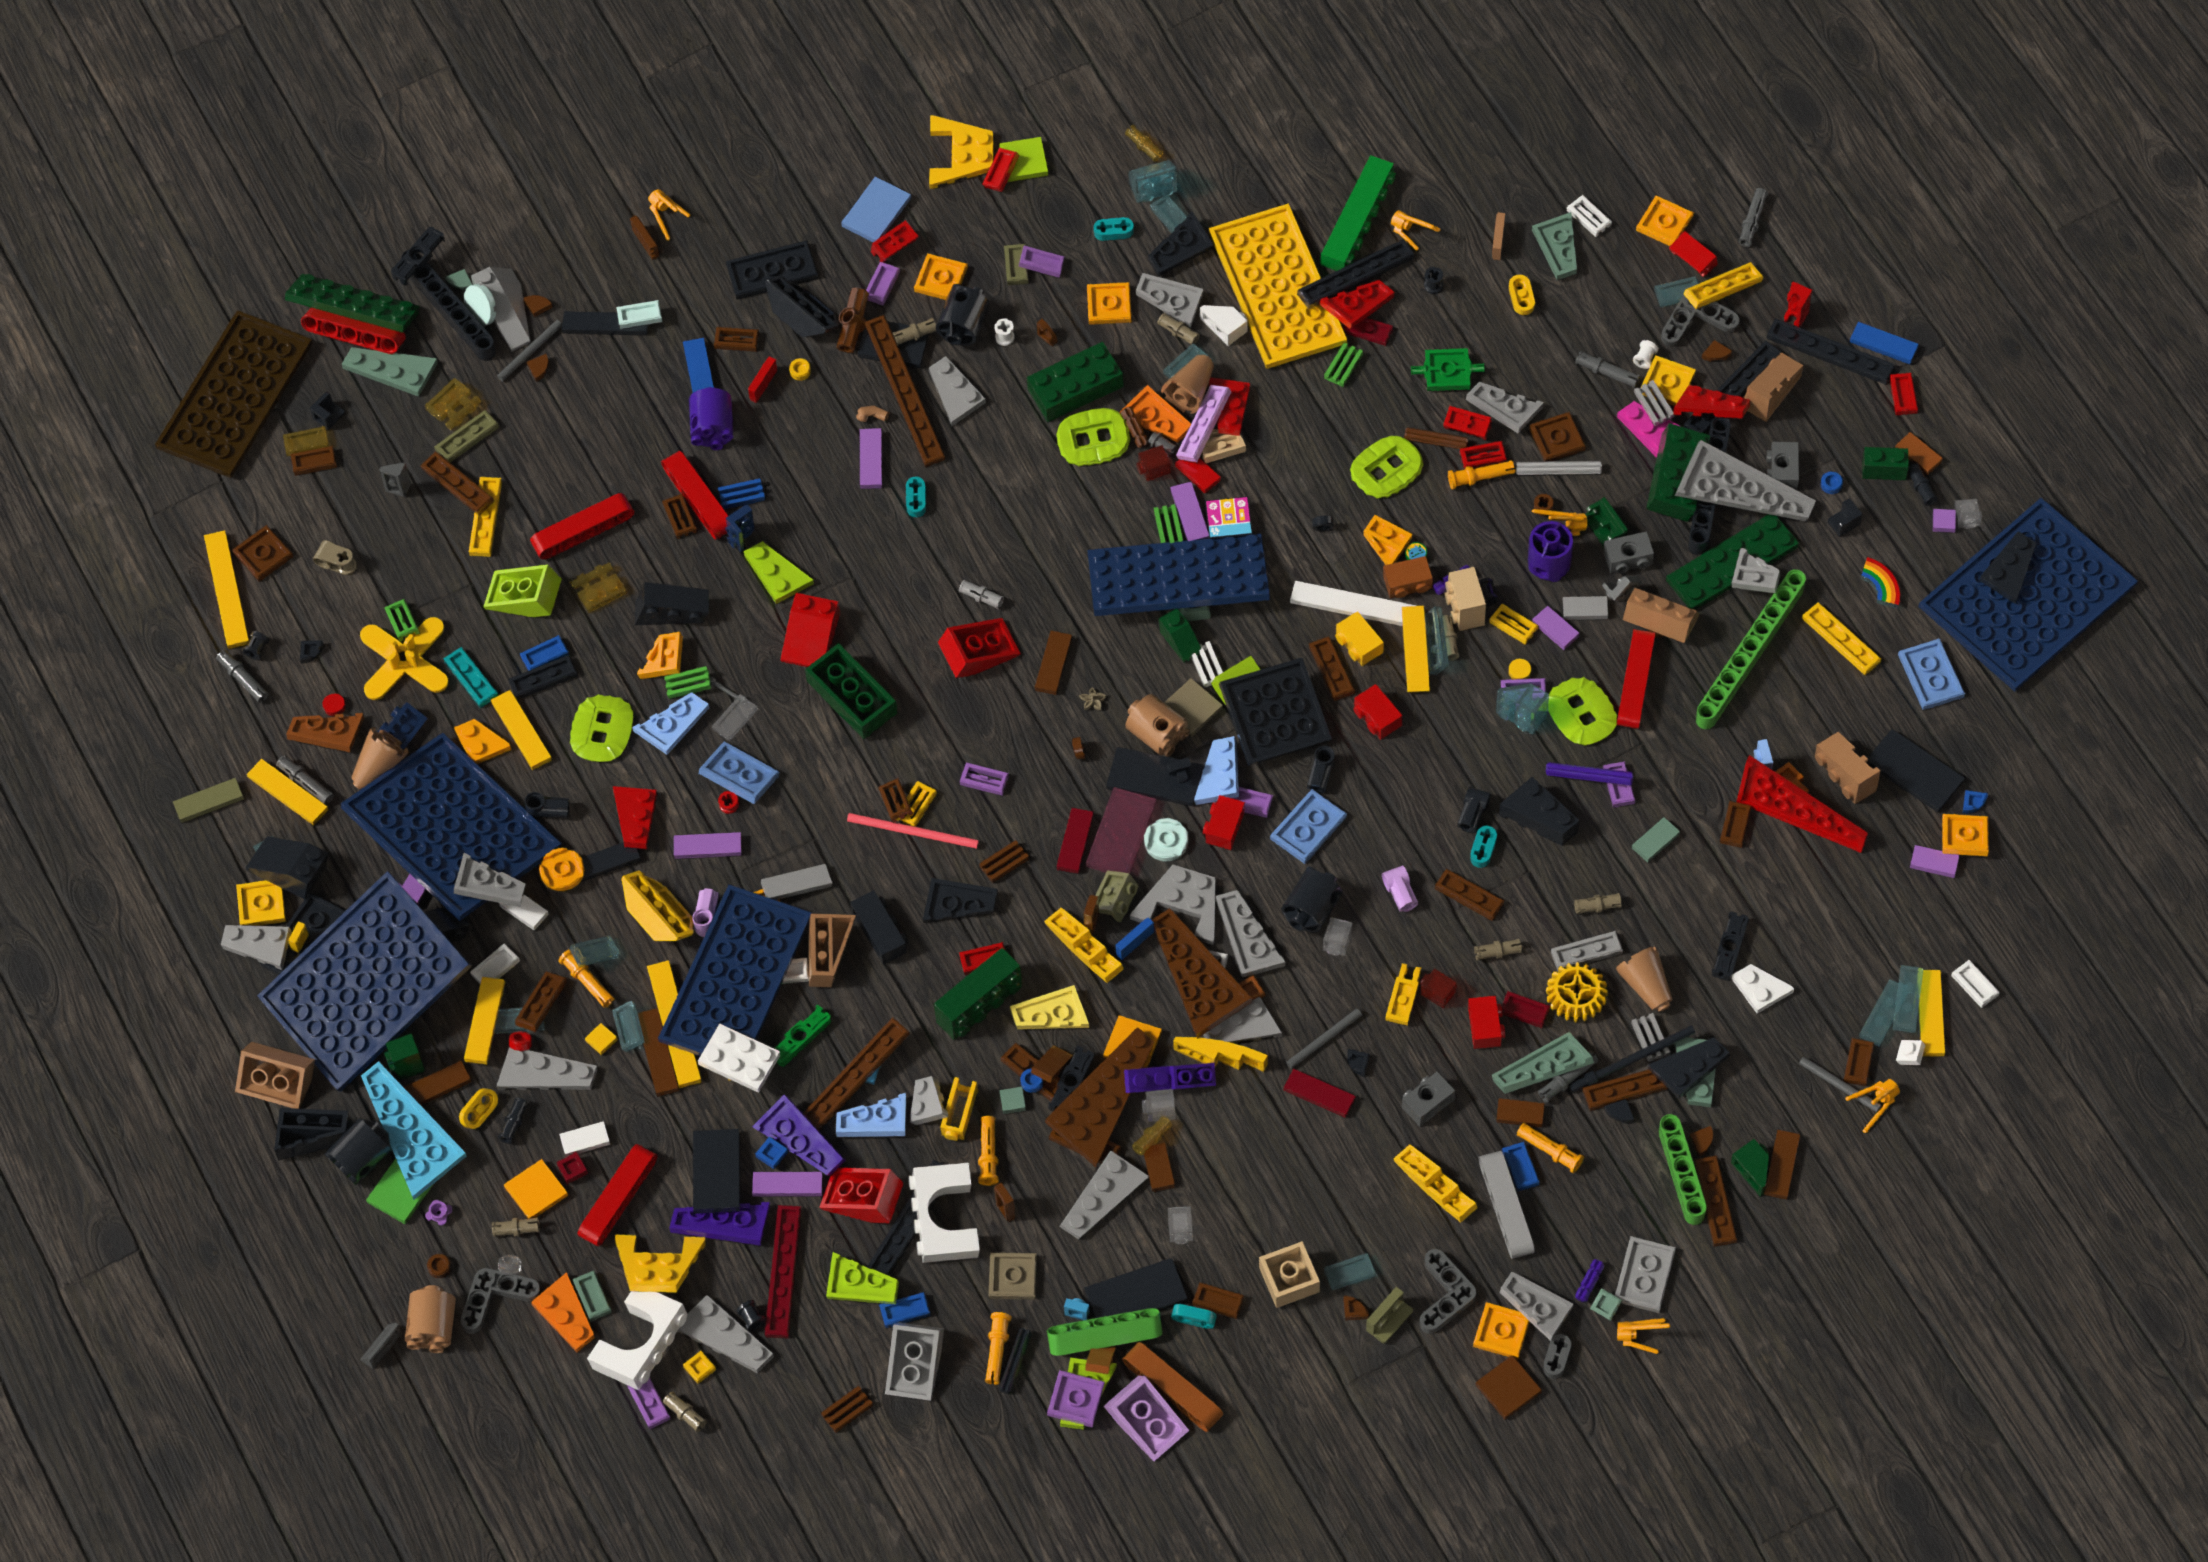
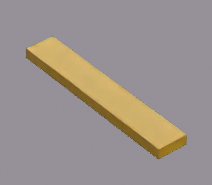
M224 530L204 535L227 647L231 649L248 645L249 638L226 532Z
M669 960L647 966L663 1026L678 995ZM668 1045L679 1088L701 1083L694 1054Z

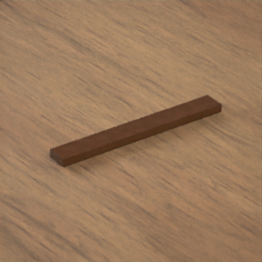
M885 315L864 322L924 466L928 467L944 461V453Z

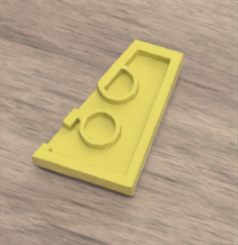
M1074 985L1010 1006L1017 1029L1089 1028L1087 1017Z

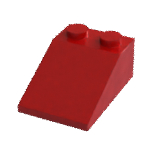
M800 593L795 594L789 615L781 662L809 667L829 651L840 616L838 601Z
M1003 618L948 627L938 641L956 678L975 675L1021 654Z
M837 1168L830 1176L819 1208L870 1223H890L904 1183L891 1169Z

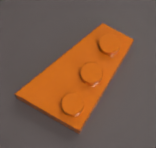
M1148 385L1124 407L1131 406L1135 412L1134 417H1137L1142 428L1153 433L1161 432L1163 437L1178 443L1186 436L1191 426L1187 419Z
M567 1272L531 1302L532 1306L577 1353L595 1338Z

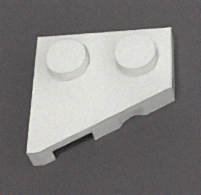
M1752 964L1736 972L1731 978L1757 1014L1794 992V988L1791 985Z

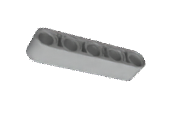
M1502 1151L1479 1156L1481 1172L1511 1259L1534 1253L1533 1241Z

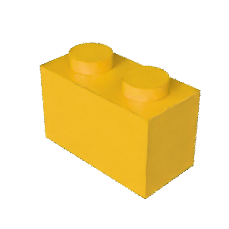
M1358 611L1336 624L1335 637L1340 645L1346 646L1350 657L1354 661H1358L1361 666H1364L1383 653L1384 642Z

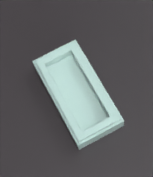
M659 300L617 307L620 329L662 322Z

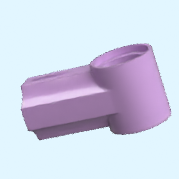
M1403 865L1382 873L1384 885L1388 892L1391 891L1400 912H1408L1418 905V901L1410 886L1408 873Z
M705 888L700 890L696 911L693 914L695 932L702 937H705L717 910L719 892L713 889ZM707 921L705 924H699L700 922Z

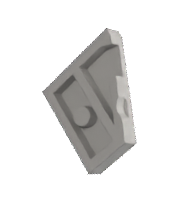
M1741 548L1732 579V588L1776 593L1780 570L1772 565H1767L1759 557L1754 558L1748 554L1746 549Z
M930 1076L915 1080L910 1123L919 1125L948 1117V1111L942 1105L944 1097L940 1092V1084L937 1078Z

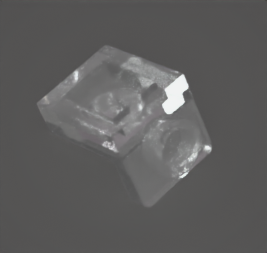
M1977 499L1955 501L1954 506L1958 528L1980 526L1982 512L1979 511Z

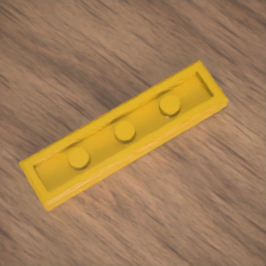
M1750 262L1687 288L1684 295L1694 308L1698 309L1762 282L1763 276Z
M480 477L479 487L493 497L494 502L480 516L474 513L469 555L491 557L502 479Z
M1819 602L1803 614L1802 619L1864 675L1881 663V658Z
M511 690L491 699L493 707L531 769L534 770L552 761L550 754Z
M263 759L247 773V777L313 826L328 811V807Z
M1917 970L1920 1041H1923L1926 1045L1923 1056H1944L1940 970Z
M482 977L464 1056L465 1062L486 1065L488 1063L505 986L504 979Z

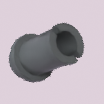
M1154 432L1148 440L1152 448L1156 447L1168 457L1172 456L1177 448L1175 444L1165 439L1161 432Z

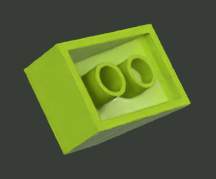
M549 565L496 570L492 577L484 608L486 610L528 617L549 616L552 613L561 578Z

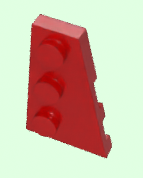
M1377 280L1359 286L1356 290L1345 293V291L1337 293L1336 297L1330 299L1328 297L1322 298L1319 305L1351 329L1393 299L1395 292L1383 282Z
M1210 377L1208 387L1216 385L1229 387L1231 390V394L1216 422L1218 433L1240 436L1250 383Z
M1688 385L1675 405L1673 415H1681V412H1693V416H1701L1702 413H1713L1715 417L1743 418L1750 407V400L1740 396L1724 394L1720 391Z
M613 786L624 847L647 849L657 790Z

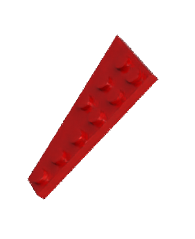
M1749 755L1745 764L1737 803L1750 805L1756 811L1860 853L1862 852L1868 835L1866 831Z

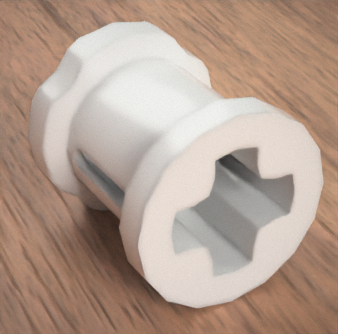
M1000 319L995 324V338L999 345L1008 346L1013 343L1014 325L1012 321Z
M1649 340L1641 341L1640 350L1633 357L1634 364L1640 368L1649 369L1652 364L1651 359L1659 349L1656 344Z

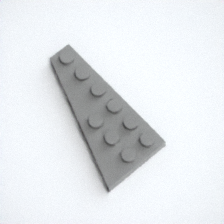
M1702 440L1697 444L1675 496L1806 521L1809 518L1816 500Z

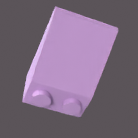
M1137 1376L1104 1405V1408L1117 1424L1153 1461L1158 1459L1189 1431L1145 1376Z

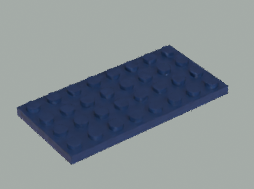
M1261 534L1087 550L1094 616L1270 600Z
M728 885L660 1032L659 1042L701 1056L719 1024L757 1040L806 932L812 913Z

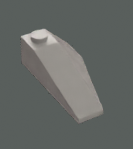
M488 267L471 275L473 285H484L492 293L496 305L493 307L494 312L496 311L494 323L511 352L531 343L522 287L512 269Z

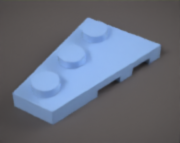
M1234 736L1213 740L1194 798L1196 805L1215 802L1218 800L1219 795L1229 798L1239 797L1237 740Z
M906 1093L899 1094L898 1098L888 1101L887 1099L879 1100L877 1104L865 1107L862 1105L838 1112L836 1117V1136H905Z

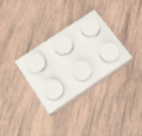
M719 1024L701 1054L698 1065L759 1093L779 1059L780 1051Z

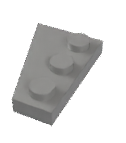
M1142 273L1136 289V295L1176 320L1184 322L1186 326L1191 328L1203 296V289Z
M463 854L454 887V894L518 907L521 906L525 883L503 872L498 873L490 869L488 864L482 861L479 863L471 859L470 855Z
M1514 1272L1510 1273L1500 1290V1293L1550 1341L1573 1307V1303Z

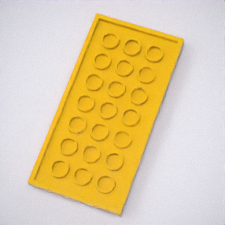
M1289 203L1209 228L1213 244L1240 308L1248 319V327L1266 369L1342 346L1344 342L1347 343L1345 333L1336 317L1321 305L1308 309L1297 295L1298 289L1321 278Z

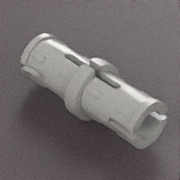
M963 580L959 587L960 593L975 598V601L978 603L984 602L996 609L1001 607L1004 596L987 590V587L983 585L980 587L967 580Z

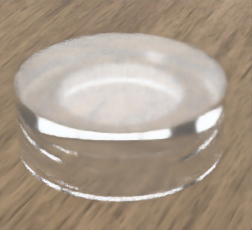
M514 1255L502 1256L498 1261V1270L506 1275L518 1274L521 1271L522 1261Z

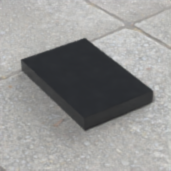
M887 321L892 333L910 327V325ZM865 327L858 350V357L880 361ZM930 333L921 336L919 340L915 341L913 339L898 345L906 366L921 367Z

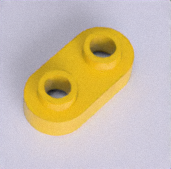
M1524 275L1513 276L1509 281V292L1513 308L1520 315H1528L1535 308V299L1530 280Z
M487 1088L479 1089L460 1112L459 1120L462 1126L470 1129L480 1127L498 1104L496 1092ZM483 1096L486 1098L484 1103H482ZM469 1113H471V1119H470V1120H468V1114H469Z

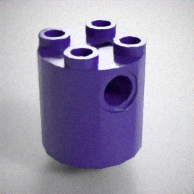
M707 387L691 394L689 397L691 443L695 446L710 447L712 450H721L723 445L730 442L734 437L731 395L725 390Z
M1547 521L1537 525L1531 531L1528 548V569L1532 574L1543 580L1557 582L1569 571L1572 561L1573 537L1568 527L1559 522Z

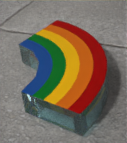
M1867 557L1861 579L1868 582L1875 589L1878 604L1898 609L1900 589L1896 578L1882 563Z

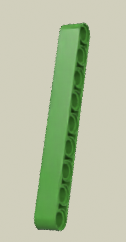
M1791 570L1787 573L1777 588L1776 593L1772 595L1699 704L1696 723L1700 728L1710 729L1716 724L1803 594L1806 576L1802 571ZM1781 598H1785V599H1787L1788 601H1782V600H1780V599H1781ZM1769 615H1776L1777 617L1772 618ZM1764 631L1766 632V634H1760L1758 632ZM1747 648H1754L1755 650L1750 651ZM1742 664L1744 667H1737L1736 665ZM1724 681H1732L1733 683H1732V684H1728V683H1725ZM1719 697L1722 700H1715L1713 698ZM1703 714H1709L1710 717H1704Z

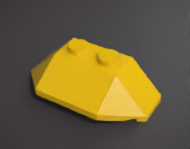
M640 870L622 877L627 910L654 941H677L692 936L694 933L693 917L666 886L653 878L645 876Z

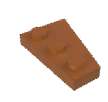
M355 713V716L346 717L343 714H335V717L322 718L320 715L293 717L286 733L287 739L351 752L364 720V714Z

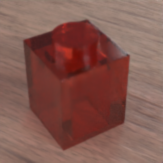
M1163 445L1138 453L1139 462L1136 463L1139 474L1144 475L1146 482L1171 473L1170 461Z
M1435 968L1430 974H1425L1420 982L1421 995L1443 1009L1454 996L1457 989V982Z

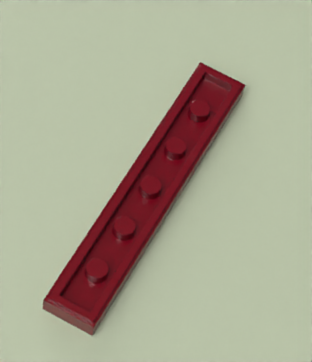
M778 1205L765 1337L789 1339L801 1206Z

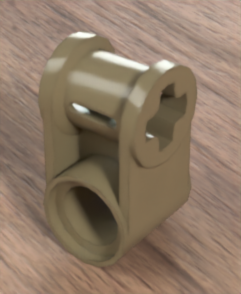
M327 540L322 541L313 557V562L319 567L330 569L342 575H351L357 568V563L353 559L351 550L335 545Z

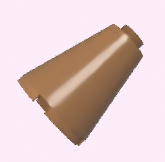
M1206 355L1195 356L1164 383L1161 392L1165 393L1166 397L1164 399L1174 409L1183 413L1188 410L1191 411L1190 414L1198 411L1214 368L1211 358Z
M376 727L371 728L368 732L351 777L354 781L353 785L360 790L396 766L409 753L407 748L403 750L400 747L401 741L382 729L379 733L376 732Z
M1656 947L1642 950L1631 956L1632 959L1628 961V964L1623 961L1617 966V972L1653 1011L1658 1010L1662 1012L1671 1006L1669 1002L1673 999Z

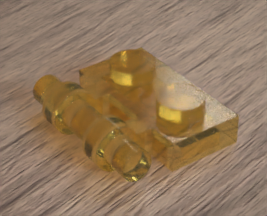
M454 378L425 405V409L440 422L446 417L450 418L445 425L448 429L452 430L456 425L459 426L469 413H473L477 409L476 406L481 403V400L478 396H474L469 400L467 397L471 394L470 389ZM463 405L464 407L457 413L454 411L457 406Z
M609 562L594 567L595 570L585 575L583 573L578 575L577 579L570 582L574 590L580 586L584 589L577 594L588 613L627 594L616 573L609 577L606 575V573L613 570ZM598 577L600 578L601 581L593 584L592 586H590V584L588 583Z

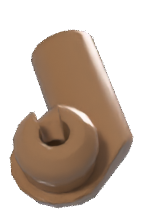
M873 405L860 407L857 410L858 414L856 416L857 420L866 422L868 416H873L886 422L889 412Z

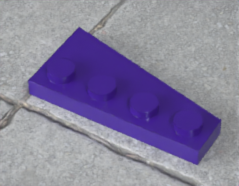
M783 1095L752 1126L828 1176H831L845 1161V1158L787 1095Z
M761 1202V1205L751 1206L750 1203L740 1204V1211L694 1214L693 1207L674 1208L669 1227L670 1233L761 1246L770 1202Z

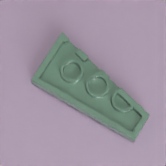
M351 347L342 363V367L345 370L419 397L438 361L437 358L398 353L387 354L375 350Z
M1568 1032L1492 1074L1493 1082L1506 1094L1593 1064L1594 1061L1589 1052Z

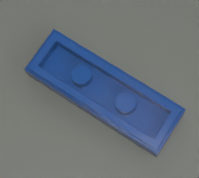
M1861 322L1857 323L1850 338V343L1909 365L1918 349L1917 343Z
M704 338L684 341L683 346L693 393L707 387H713Z

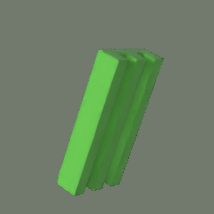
M1344 342L1324 374V379L1344 387L1361 359L1363 350H1356L1354 346L1349 347ZM1345 352H1347L1346 356L1344 357L1343 361L1341 362L1340 366L1338 367L1337 371L1332 377L1331 375L1333 374L1334 370L1336 369ZM1352 355H1355L1343 377L1339 380L1338 377Z
M1175 504L1168 508L1167 506H1162V509L1155 507L1154 515L1160 542L1167 543L1160 519L1162 514H1164L1170 543L1182 542L1183 538ZM1168 513H1172L1177 541H1174Z
M405 599L384 607L399 642L403 641V637H408L414 632L416 635L420 633ZM400 606H403L412 627H407L399 610ZM395 609L396 614L404 629L401 632L399 631L398 626L391 613V610Z
M707 666L664 677L669 699L687 695L691 692L695 693L711 689ZM705 681L704 683L693 685V683ZM681 686H688V687H684V688L672 690L673 688H677V687H681Z

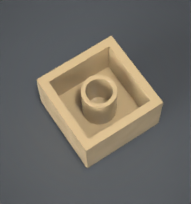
M1471 567L1449 572L1448 581L1445 582L1447 590L1445 592V599L1447 605H1451L1453 610L1450 612L1453 624L1457 623L1459 631L1484 626L1486 603L1475 568Z
M1303 1241L1259 1257V1269L1276 1308L1320 1292V1281Z

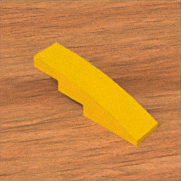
M1424 606L1401 607L1407 693L1429 692Z
M1063 908L1057 910L1044 921L1052 932L1106 983L1124 970L1123 965L1107 952L1106 947L1091 936L1090 930Z
M1175 1037L1173 1040L1175 1051L1202 1063H1215V1067L1218 1061L1239 1070L1242 1064L1245 1063L1264 1072L1268 1065V1055L1230 1042L1200 1037L1198 1039L1197 1037Z
M1409 1144L1394 1158V1162L1425 1193L1460 1223L1477 1209L1476 1203L1462 1193L1459 1186L1444 1175L1438 1165Z

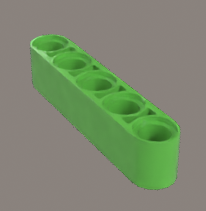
M1667 1114L1661 1118L1659 1137L1684 1218L1689 1224L1698 1225L1704 1221L1706 1202L1681 1122L1676 1115ZM1673 1126L1675 1130L1668 1131L1664 1127ZM1677 1146L1681 1148V1150L1673 1151L1671 1147ZM1685 1167L1688 1171L1680 1172L1677 1168ZM1692 1188L1694 1192L1687 1193L1683 1189ZM1690 1209H1699L1700 1213L1694 1214L1690 1211Z
M1154 1308L1056 1325L1047 1330L1050 1353L1056 1356L1153 1339L1163 1334L1160 1311Z

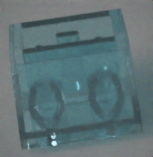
M1170 160L1129 171V183L1136 202H1147L1153 198L1169 196L1177 192L1176 167Z
M1531 683L1499 688L1497 691L1496 713L1502 719L1515 723L1520 730L1533 734L1548 715L1549 694Z

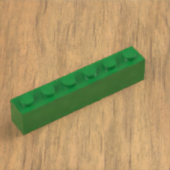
M1370 155L1321 253V266L1338 271L1354 262V253L1356 250H1360L1363 243L1362 237L1364 233L1368 234L1371 227L1370 221L1372 217L1377 216L1380 207L1379 203L1385 200L1388 185H1392L1396 176V173L1393 172L1394 163Z

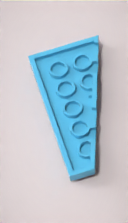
M378 1061L361 1077L381 1125L389 1133L391 1148L413 1200H415L467 1156L461 1147Z

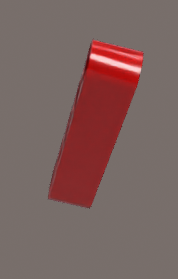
M310 308L301 319V325L306 331L387 354L395 353L406 339L404 332L315 308Z
M678 451L662 460L661 464L664 471L679 492L683 494L684 499L711 536L717 540L727 534L725 529L727 527V513L685 455Z
M618 493L535 533L530 538V542L539 558L546 560L629 520L635 511L623 493Z
M1633 629L1617 726L1639 729L1656 632Z
M639 1144L633 1146L580 1225L577 1233L579 1237L597 1247L604 1242L657 1161L656 1153Z

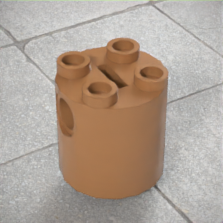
M1153 694L1145 696L1141 701L1139 699L1135 700L1128 709L1129 716L1125 724L1126 729L1159 755L1171 756L1177 743L1180 740L1183 741L1190 732L1187 729L1188 721Z
M428 1285L410 1293L405 1334L407 1348L412 1350L426 1348L432 1353H443L444 1348L451 1345L456 1298L452 1294L445 1292L442 1287Z

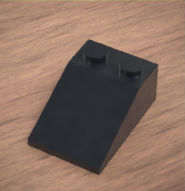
M267 836L245 867V870L305 899L326 868L328 852L310 843Z

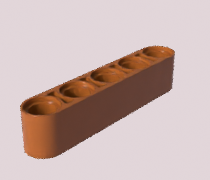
M1138 1342L1122 1359L1124 1364L1137 1376H1145L1163 1398L1203 1431L1208 1432L1224 1415L1214 1402L1144 1344Z

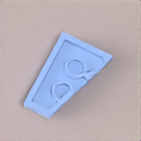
M691 692L669 705V708L660 714L656 713L649 717L650 720L632 727L633 732L668 755L709 709V704Z

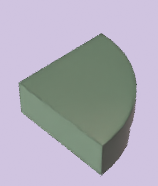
M465 269L445 277L447 284L452 288L466 291L472 285Z

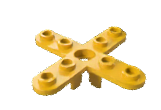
M430 617L418 627L420 633L417 635L415 632L410 634L403 644L376 625H367L361 630L360 637L362 642L387 660L365 684L364 692L367 698L371 700L381 699L405 673L432 692H442L447 688L448 678L446 674L421 657L444 631L443 622L439 618ZM405 652L406 661H400L399 653Z

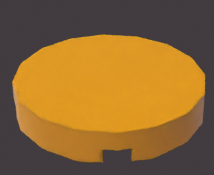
M558 848L547 853L539 868L542 881L547 887L556 891H566L577 886L583 879L585 871L583 860L575 851L567 850V848Z

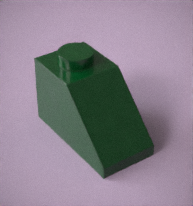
M1178 609L1159 618L1160 633L1183 663L1191 660L1194 653L1196 655L1200 654L1199 650H1201L1199 642L1190 624Z
M1753 1139L1732 1154L1731 1164L1761 1197L1764 1195L1769 1153L1763 1144H1758Z

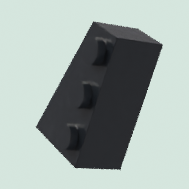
M280 1108L274 1147L278 1161L330 1148L352 1126L349 1112L343 1110Z

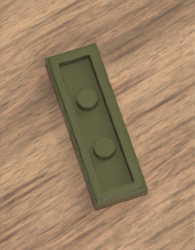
M484 410L434 446L435 451L451 463L498 429L499 424Z
M236 778L175 800L173 804L180 822L183 823L241 801L244 798Z

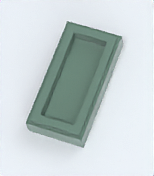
M1663 817L1632 845V849L1648 863L1680 835V831Z
M595 1271L573 1279L590 1322L612 1313Z

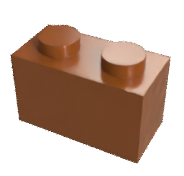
M1426 556L1383 566V578L1390 598H1403L1408 594L1424 593L1432 589L1433 578Z

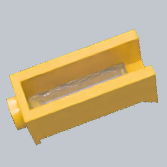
M954 1078L945 1109L948 1111V1117L942 1119L940 1126L941 1133L945 1138L952 1141L964 1140L974 1101L978 1093L977 1082L972 1081L971 1087L960 1085L959 1078Z

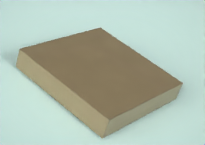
M1191 678L1164 702L1188 721L1187 729L1190 730L1189 735L1191 737L1223 709V705Z
M990 1253L989 1299L1035 1300L1037 1253Z

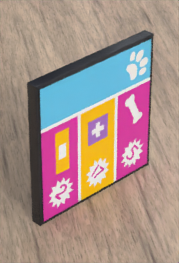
M1248 496L1205 500L1209 539L1253 535Z

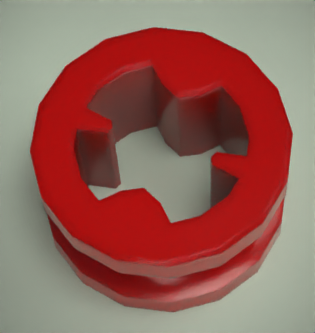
M731 791L720 794L718 798L720 810L726 814L734 813L739 807L737 795ZM727 799H732L733 804L729 803L730 806H725L724 801L728 802Z

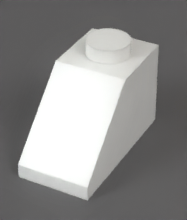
M1208 305L1200 307V319L1227 346L1248 332L1247 317L1244 313L1238 312L1234 307Z

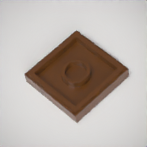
M1570 412L1529 425V430L1544 462H1552L1585 451L1586 449Z
M267 525L232 549L233 554L258 582L293 558L292 552Z
M1512 1355L1475 1382V1386L1504 1420L1542 1392L1541 1388Z

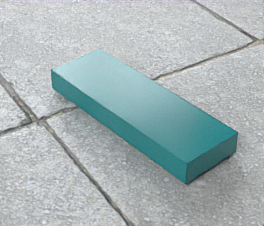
M462 647L443 658L445 664L480 708L498 696L496 690Z

